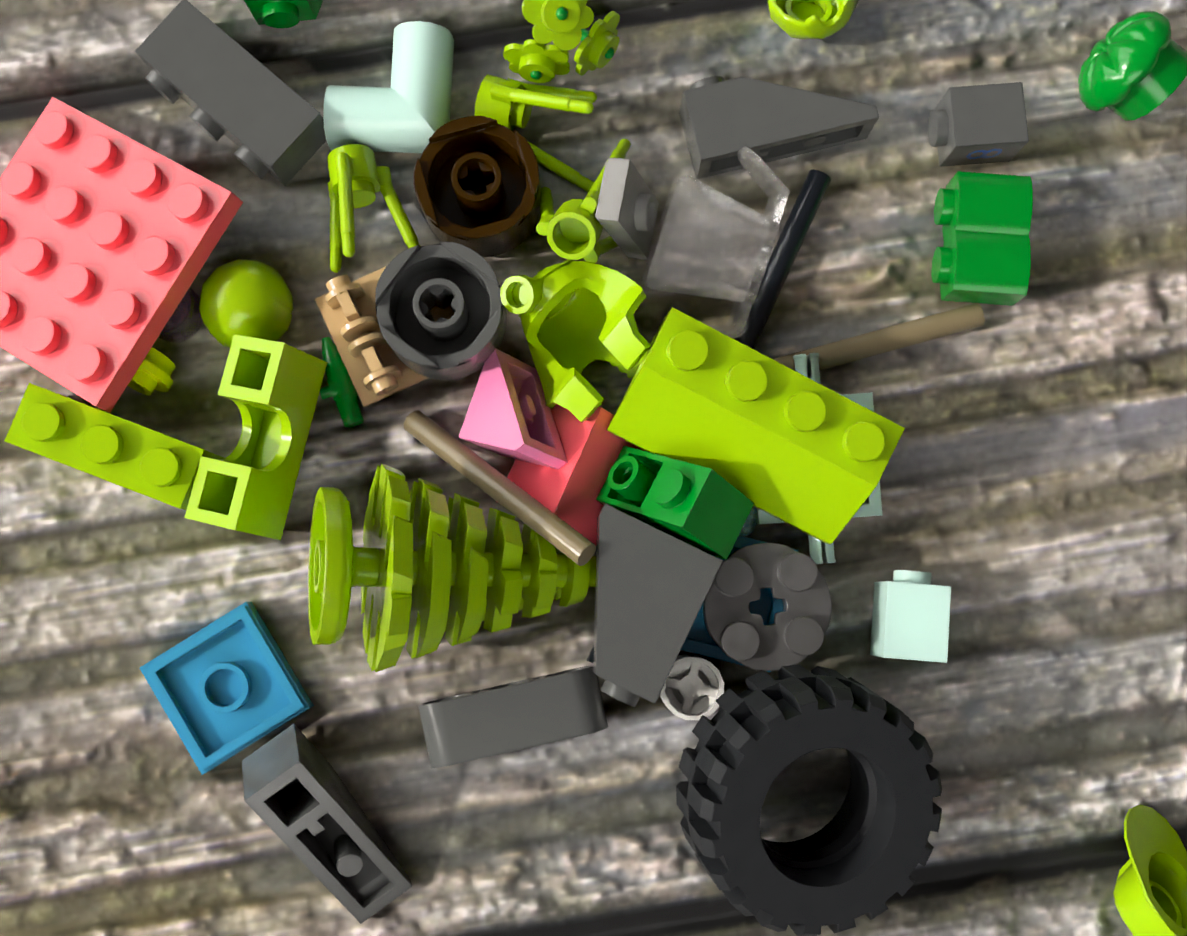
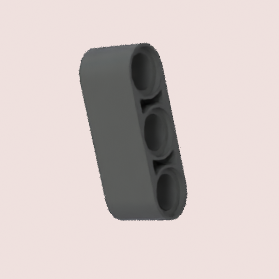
M593 665L454 695L418 705L431 768L469 762L579 737L608 728L597 675L593 671Z

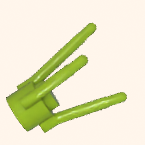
M487 74L478 90L475 116L495 119L498 124L513 131L515 127L524 129L527 126L533 106L590 114L594 110L592 103L596 102L597 95L592 91L528 84L510 78L506 80ZM528 141L535 154L537 163L589 192L594 184L593 181Z
M626 138L620 140L610 158L625 159L631 146L630 141ZM605 165L584 200L571 199L566 201L555 214L550 188L543 187L541 189V220L536 226V231L540 235L547 236V242L551 249L562 258L568 260L584 258L586 262L596 263L600 255L618 247L611 236L599 240L603 226L595 217Z
M348 144L333 149L327 156L330 182L327 184L330 198V270L334 273H338L341 270L342 251L346 257L354 256V208H362L372 204L376 199L375 193L377 192L382 193L408 248L420 246L416 233L393 187L390 168L387 166H377L374 151L368 146Z

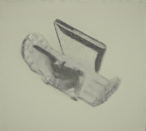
M746 146L742 147L736 154L748 174L769 197L764 214L762 215L689 175L681 176L670 188L660 219L663 226L658 242L652 244L642 276V284L647 289L735 301L727 326L715 329L731 338L740 337L743 334L779 231V223L790 192L770 167L754 151Z

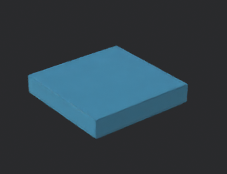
M252 602L241 604L140 667L145 679L202 775L314 706Z

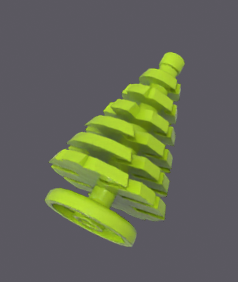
M381 463V466H377L369 492L368 507L366 506L363 529L364 547L353 546L350 505L344 492L334 487H320L317 491L313 507L308 562V616L313 645H330L342 638L348 619L351 587H361V614L364 613L362 632L365 654L368 653L367 662L371 671L375 670V672L396 666L406 642V650L412 659L419 658L437 651L445 631V639L451 646L471 641L472 636L478 633L482 621H484L483 628L493 633L510 628L513 614L518 613V610H522L521 617L527 618L550 613L554 597L556 600L560 599L559 606L561 607L582 602L587 595L588 588L595 587L596 556H592L585 565L579 566L526 524H523L522 533H520L519 523L515 521V516L497 509L489 508L486 527L483 510L479 508L480 503L454 493V499L449 496L447 503L443 490L437 484L418 478V483L413 482L409 492L405 475L400 470Z

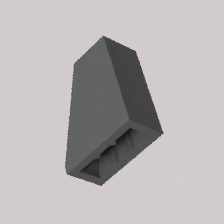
M607 504L602 507L597 517L593 671L597 676L605 679L601 691L633 707H636L640 697L655 704L723 561Z

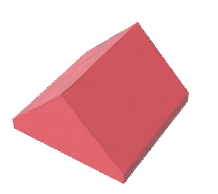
M556 404L550 410L568 463L560 469H554L515 459L507 478L596 545L597 517L604 506L596 498L608 477L611 467L616 462L623 446L645 450L607 431L614 414L604 408L598 407L587 421L580 422L568 409Z

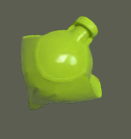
M566 260L540 270L533 278L527 275H515L507 278L502 284L500 290L502 304L509 312L518 314V317L521 319L522 329L542 384L546 406L553 409L558 404L568 409L580 422L587 421L604 401V398L580 374L584 368L595 360L608 361L612 366L617 367L620 372L626 373L628 378H633L646 352L651 347L647 340L639 333L633 315L647 296L640 285L617 270L586 261Z

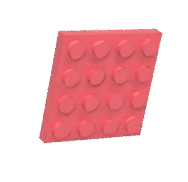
M52 97L0 177V347L92 405L111 413L243 202L231 191Z

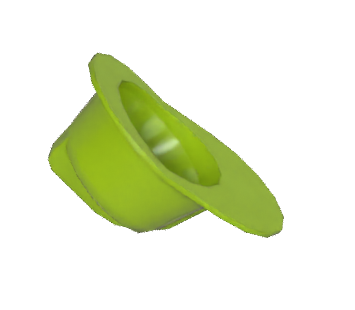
M1141 804L1128 809L1124 819V839L1130 859L1119 870L1113 891L1115 905L1133 936H1187V851L1179 835L1166 818L1151 807Z

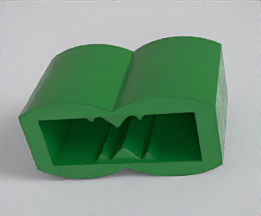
M957 171L946 185V189H939L934 206V222L936 225H943L944 244L943 247H937L934 252L931 277L933 283L940 284L941 301L1013 306L1027 295L1031 269L1029 232L1033 209V187L1030 176Z

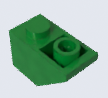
M623 446L596 498L602 505L607 504L697 549L726 560L754 505V502L711 468L628 446Z

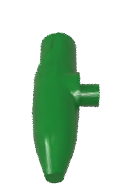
M325 337L322 339V359L327 362L325 373L328 386L320 389L321 397L323 400L333 397L345 427L357 426L364 422L358 404L357 391L335 343L330 337Z

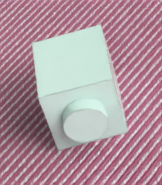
M894 570L893 581L874 582L870 655L882 658L947 663L951 586L931 585L932 573L908 570Z

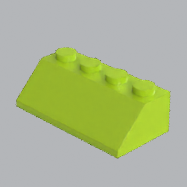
M672 307L662 320L650 344L651 347L638 367L607 431L647 452L713 469L754 502V507L831 545L876 488L905 428Z

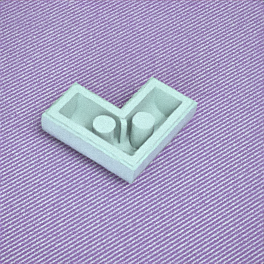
M410 21L401 23L394 28L391 88L329 85L326 88L323 109L324 131L329 148L333 150L343 145L361 144L368 146L374 152L423 153L426 146L430 143L428 139L434 132L450 122L454 39L451 32L445 27L431 22Z

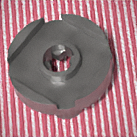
M759 543L736 550L727 560L722 562L705 597L702 608L704 622L709 635L727 656L752 669L775 671L780 670L781 666L800 663L808 655L815 653L821 647L824 635L830 624L832 603L827 582L817 569L815 562L809 556L785 545ZM770 588L773 598L782 599L783 612L776 613L774 623L770 625H763L761 615L751 614L749 610V603L760 599V589Z

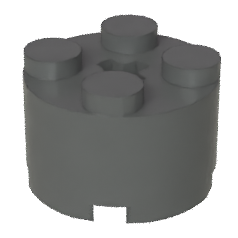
M440 242V244L422 247L417 245L402 251L386 266L376 287V316L384 339L407 367L418 374L433 379L458 381L480 370L495 348L499 350L503 342L507 324V312L500 297L501 287L491 266L477 252L455 242ZM451 304L454 315L448 320L441 317L435 322L430 312L434 306L446 309Z

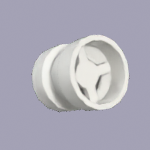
M682 654L677 657L660 696L665 706L675 716L684 720H700L702 715L709 717L719 708V704L715 700L724 694V681L720 671L710 661L696 655Z

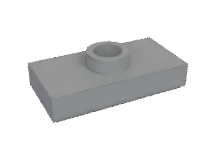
M608 157V161L605 162L595 217L628 258L648 260L659 202L630 159Z

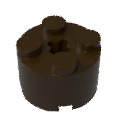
M485 116L458 118L438 128L428 139L430 143L424 149L420 159L418 157L413 175L415 193L431 230L441 242L462 244L474 250L483 258L498 256L514 249L533 234L540 215L541 185L537 159L530 144L516 130L514 132L498 124L497 120ZM484 182L487 192L475 195L472 185Z

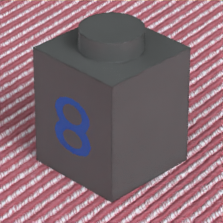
M1023 83L949 87L935 109L931 110L928 117V139L931 147H938L939 166L1009 162L1029 142Z

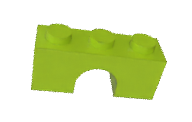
M233 335L218 395L232 400L238 406L242 417L240 439L233 452L224 459L216 460L201 456L184 518L281 540L327 362L283 342Z
M31 383L27 386L4 440L12 445L183 510H187L201 456L216 460L225 458Z

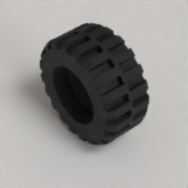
M801 665L781 666L780 670H778V679H773L765 671L746 678L747 690L737 695L733 690L728 689L715 700L721 709L711 720L703 715L692 730L699 739L695 749L685 748L680 760L679 769L687 777L688 781H680L676 785V805L684 814L680 824L687 842L695 852V856L718 889L722 890L731 905L744 916H755L761 926L777 932L786 931L789 925L797 936L820 935L821 926L826 925L835 934L856 927L854 919L864 914L870 920L874 919L888 909L884 903L896 892L903 897L915 883L910 875L918 863L923 866L926 865L934 848L928 842L930 831L938 832L940 828L942 808L933 802V797L941 796L942 793L940 773L929 764L933 761L934 753L926 738L914 730V722L900 709L852 677L846 678L836 670L817 666L809 672ZM827 748L846 749L850 763V783L845 800L833 819L818 832L800 840L773 842L761 839L760 816L762 805L771 784L783 769L799 757L816 750Z

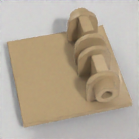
M386 266L351 282L348 275L337 276L326 283L329 292L315 298L316 304L364 408L429 378L407 367L394 353L379 328L376 316L375 295L377 283ZM450 305L446 309L434 306L430 311L435 322L441 317L448 320L454 315Z

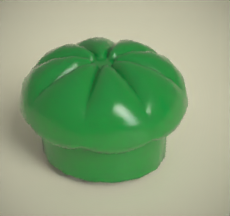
M1155 11L1137 12L1113 25L1107 32L1105 39L1099 40L1093 46L1090 56L1082 64L1078 77L1079 97L1087 109L1097 112L1108 107L1125 121L1136 120L1161 105L1178 88L1187 76V51L1171 39V24L1168 17Z

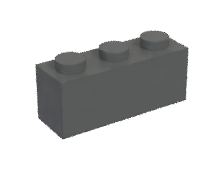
M182 0L135 50L151 70L145 77L146 81L172 104L181 97L195 110L189 117L215 141L218 142L225 135L239 147L235 151L234 156L260 179H263L269 172L286 186L326 142L324 119L320 112L187 0Z

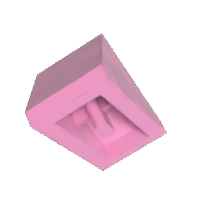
M495 348L494 352L484 362L459 438L501 456L560 469L568 462L550 407L546 406L544 391L536 368Z

